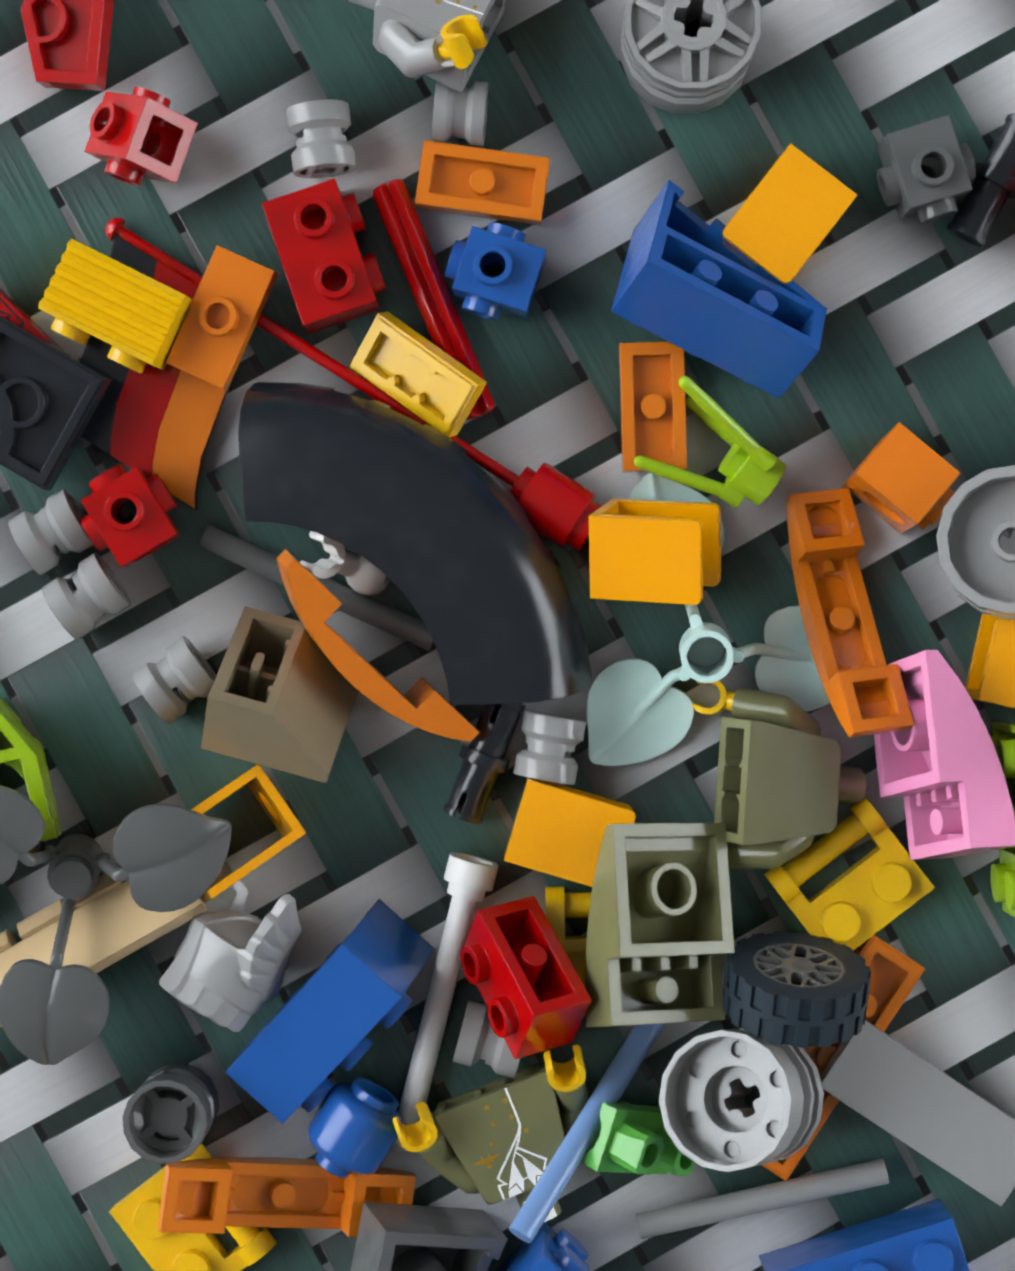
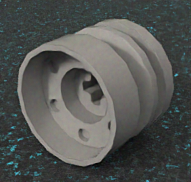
M628 0L625 5L624 22L621 32V64L630 86L648 104L671 114H699L722 105L741 86L761 36L759 0ZM687 16L699 18V30L696 37L684 35V23Z
M725 1029L695 1036L678 1049L662 1075L659 1106L665 1130L679 1151L701 1167L732 1172L788 1159L808 1144L821 1121L824 1092L818 1068L804 1048L788 1044L770 1043V1040L761 1037L756 1038L747 1034V1031L744 1029ZM753 1086H756L761 1097L753 1102V1107H748L744 1097L752 1092Z

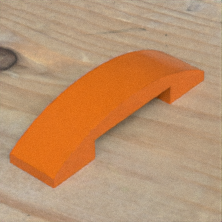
M840 488L790 494L786 499L787 526L798 602L818 674L839 722L849 738L911 729L915 724L898 664H886L857 555L865 546L850 489Z
M286 549L276 558L281 579L298 618L334 667L357 690L391 715L429 733L471 742L480 733L423 677L405 695L401 693L326 623L328 618L342 605L337 597Z
M226 1157L167 1163L158 1230L161 1233L225 1234V1226L341 1229L348 1237H357L363 1203L376 1202L412 1205L416 1175L408 1171L380 1167L369 1175L351 1172L348 1178H340L322 1168L315 1159Z

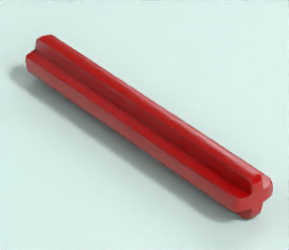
M395 179L379 185L373 190L375 203L433 344L485 380L405 182L401 179ZM487 384L466 420L479 418L494 410V400Z

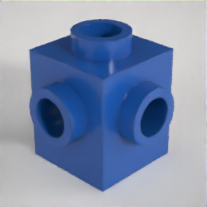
M490 222L487 230L472 226L467 243L460 240L455 241L446 267L445 277L454 279L452 286L455 298L464 300L461 309L465 312L492 321H498L500 313L527 321L546 262V249L524 243L526 234L507 225ZM492 266L500 267L504 270L500 276L494 278L483 274L487 268Z

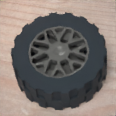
M774 931L768 934L763 932L753 934L748 939L743 938L737 941L734 947L735 953L728 954L723 988V1011L726 1016H730L731 1022L736 1027L743 1028L747 1031V1034L756 1038L761 1037L770 1040V1043L779 1045L788 1044L799 1048L819 1046L821 1048L829 1047L831 1044L838 1042L841 1044L847 1042L852 1035H858L862 1031L863 1024L865 1025L871 970L870 966L865 965L866 960L861 955L852 952L850 947L835 943L832 939L823 936H812L809 933Z

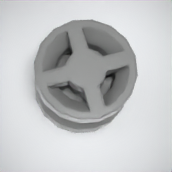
M436 81L432 141L447 143L452 138L465 139L470 146L484 147L488 111V82L475 81L469 87H465L463 92H460Z

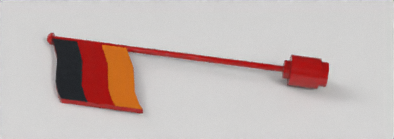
M113 218L107 223L105 232L108 239L113 241L110 258L192 299L194 298L202 280V275L125 228V219ZM261 313L256 325L369 397L392 406L391 410L405 415L421 425L428 424L370 381ZM90 335L80 361L112 379V382L81 437L131 469L137 467L143 470L147 479L158 473L172 495L192 508L197 509V489L203 456L228 390L215 386L169 364L162 370L147 363L143 373L140 374L108 358L107 355L112 345ZM457 436L450 437L468 452L466 455L483 469L512 486L510 492L530 516L528 521L537 533L561 548L568 544L577 551L582 549L589 538V515L602 506L594 501L595 493L546 462L540 466L537 472L527 466L518 476Z

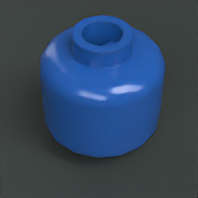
M362 1077L355 1078L353 1083L340 1082L334 1085L308 1126L309 1140L318 1151L315 1157L317 1163L329 1173L340 1178H348L351 1172L369 1175L378 1170L398 1138L392 1119L397 1116L402 1123L401 1116L396 1110L399 1102L395 1096L379 1084Z

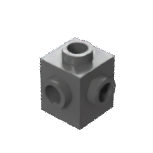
M950 115L888 133L877 147L883 165L882 168L877 169L879 190L886 206L895 204L899 220L918 215L920 223L926 224L958 212L956 203L960 202L972 190L970 181L976 178L974 159L966 142L958 144Z

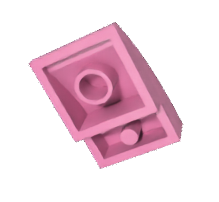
M924 650L888 664H898L915 725L908 730L874 734L880 798L903 797L910 860L957 858L1014 847L1015 817L1005 775L991 736L976 705L959 677L938 650Z

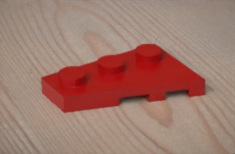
M23 0V5L20 9L36 82L45 88L105 91L114 0Z

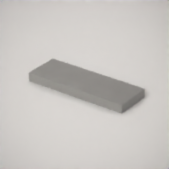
M865 1020V1025L863 1024L862 1031L858 1035H852L849 1041L840 1043L819 1074L823 1090L991 1201L1002 1206L1015 1187V1119L867 1020Z

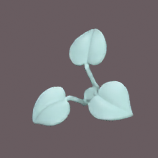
M652 472L647 473L639 481L628 498L712 503L699 491ZM721 519V548H722V545H723V542H724V526H723L722 519ZM684 604L691 627L685 631L680 640L681 667L669 671L662 678L658 669L652 663L642 659L631 658L608 665L593 681L588 692L586 705L589 742L588 756L590 761L596 765L623 766L644 762L668 752L686 736L694 716V708L691 705L693 702L690 697L672 685L679 680L687 681L690 677L702 683L719 681L729 673L733 662L740 663L744 658L753 655H761L755 667V679L760 691L787 696L805 711H812L828 705L830 701L824 690L811 653L800 606H787L769 615L764 625L765 644L751 643L735 648L732 647L729 636L720 626L702 622L697 605Z

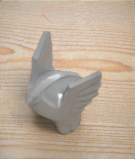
M226 860L211 886L233 872ZM240 880L213 899L205 902L208 910L188 921V931L174 955V961L159 980V985L178 1001L200 1015L209 1018L215 1024L226 1027L233 1032H239L246 1025L250 1017L258 1012L267 1001L277 997L283 983L284 973L288 969L290 951L302 932L298 919L296 899L290 894L280 897L271 912L263 920L257 916L242 912L249 891Z

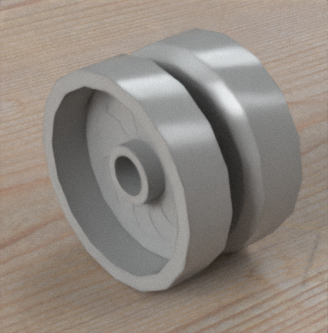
M1015 465L987 469L961 484L944 506L936 534L940 565L958 596L982 614L1009 621L1015 620V554L1004 552L999 545V540L1002 534L1010 538L1013 530H1015Z

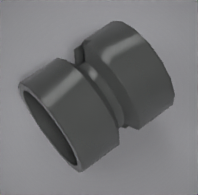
M185 1063L167 1064L155 1070L127 1101L122 1117L124 1135L131 1149L143 1159L157 1164L179 1162L191 1156L215 1123L219 1111L218 1091L211 1078L198 1067Z

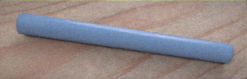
M664 1023L634 1025L510 1225L509 1231L516 1237L527 1243L533 1241L601 1129L599 1113L602 1103H617L663 1029Z

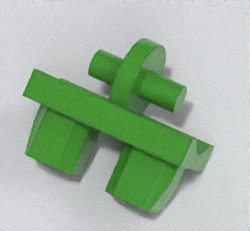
M619 1100L617 1103H602L599 1113L601 1129L592 1143L594 1147L586 1153L583 1165L596 1172L647 1175L667 1174V1172H670L676 1176L690 1175L695 1162L679 1151L666 1132L660 1106L635 1105Z

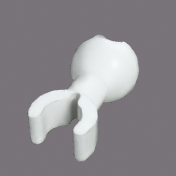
M310 531V538L320 541L323 544L324 551L330 554L328 559L321 558L313 564L303 560L300 561L315 577L327 579L337 573L344 575L347 584L354 591L363 595H377L387 588L390 579L362 555L345 549V546L340 542Z

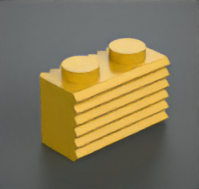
M71 239L67 243L66 251L61 256V262L56 266L55 274L50 278L49 286L44 291V297L39 301L38 309L55 317L50 329L86 346L90 335L112 345L107 355L108 358L142 374L147 363L159 369H165L167 365L165 362L193 299Z

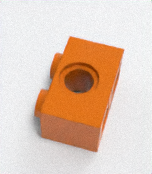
M899 422L877 443L842 486L849 488L855 497L901 534L916 525L924 530L929 524L933 525L941 517L944 506L955 493L949 487L961 473Z

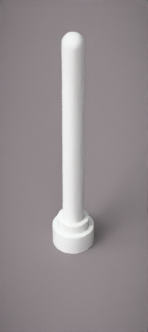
M456 852L449 854L444 880L449 882L447 893L452 895L398 1111L402 1123L406 1125L414 1124L420 1120L415 1105L422 1101L427 1103L461 967V950L470 931L476 903L484 901L486 891H493L499 865L481 857ZM397 1138L393 1147L401 1153L410 1152L401 1146Z

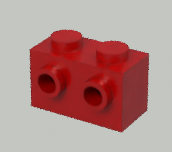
M334 178L262 203L302 325L309 334L380 310L375 293L386 290V286L375 254L362 256L355 233L365 230L366 227L354 192L342 196Z
M535 896L478 910L461 950L460 960L465 977L471 984H476L488 1007L489 1021L495 1034L505 1039L515 1060L572 1043L592 999Z

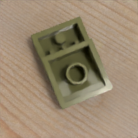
M629 823L606 825L597 859L588 917L585 988L592 1001L586 1011V1027L725 1020L721 954L735 953L726 823Z

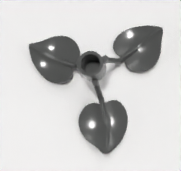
M0 785V884L11 878L18 861L30 867L47 862L49 864L47 870L49 885L54 892L64 897L50 965L34 959L20 960L11 966L0 985V1022L9 1040L17 1050L39 1064L55 1065L92 1043L106 1024L110 998L108 989L99 975L83 965L73 964L62 967L76 899L87 896L95 889L101 870L115 881L129 879L133 900L139 907L145 910L171 912L182 909L200 898L219 875L230 846L232 833L230 821L206 816L188 808L172 804H151L140 807L128 814L116 830L112 851L115 860L122 867L119 868L110 861L111 857L108 853H103L97 841L84 834H71L61 839L55 847L46 845L43 851L36 853L28 852L39 843L45 830L44 819L39 809L30 799L18 791Z

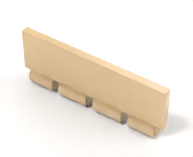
M106 873L99 876L95 889L87 896L76 899L75 906L78 909L73 912L62 967L77 964L86 966L95 973L102 971L207 911L203 895L194 903L171 912L148 911L139 907L133 900L129 880L115 881ZM63 898L17 923L18 933L22 939L19 943H17L14 935L8 929L0 933V985L11 966L20 960L34 959L50 965Z

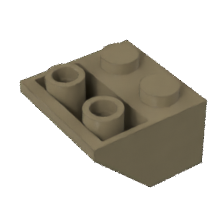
M245 606L207 698L201 749L327 783L359 690L334 667L311 638L301 621Z

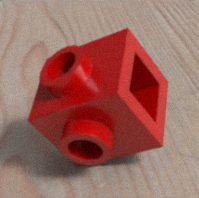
M134 87L132 95L106 92L102 103L92 115L90 121L91 134L84 152L106 162L107 165L104 173L127 184L140 187L143 178L177 183L198 123L170 109L171 101L148 89Z
M122 464L117 465L90 481L88 484L93 493L80 500L88 512L86 516L79 519L86 534L99 552L109 547L120 567L128 568L182 536L168 511L177 507V504L158 473L147 479L143 470L137 467L126 472ZM134 502L137 508L136 517L130 523L125 524L121 519V509L125 504Z

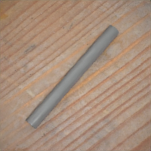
M881 1158L788 1179L787 1181H779L637 1213L636 1218L641 1239L889 1184V1177L885 1162Z

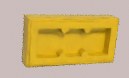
M388 311L377 314L349 366L448 437L458 435L487 384L481 377Z

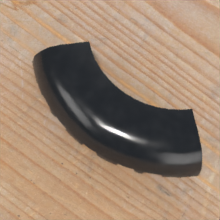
M257 382L246 391L240 409L238 428L239 461L246 521L274 522L317 532L342 543L380 569L407 597L430 632L441 658L451 705L542 702L580 693L592 684L584 630L577 605L573 606L558 569L561 566L552 550L548 551L537 531L528 521L530 516L518 503L516 497L498 478L494 480L480 465L466 455L468 452L430 425H421L415 420L391 410L392 406L375 399L369 401L334 391L335 388L303 383Z

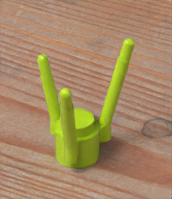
M682 376L679 379V386L689 395L685 399V405L731 446V449L725 455L718 468V472L726 476L725 483L642 455L635 457L634 465L663 478L718 496L735 509L744 498H747L755 505L761 504L779 483L786 469V464L760 446L688 376Z

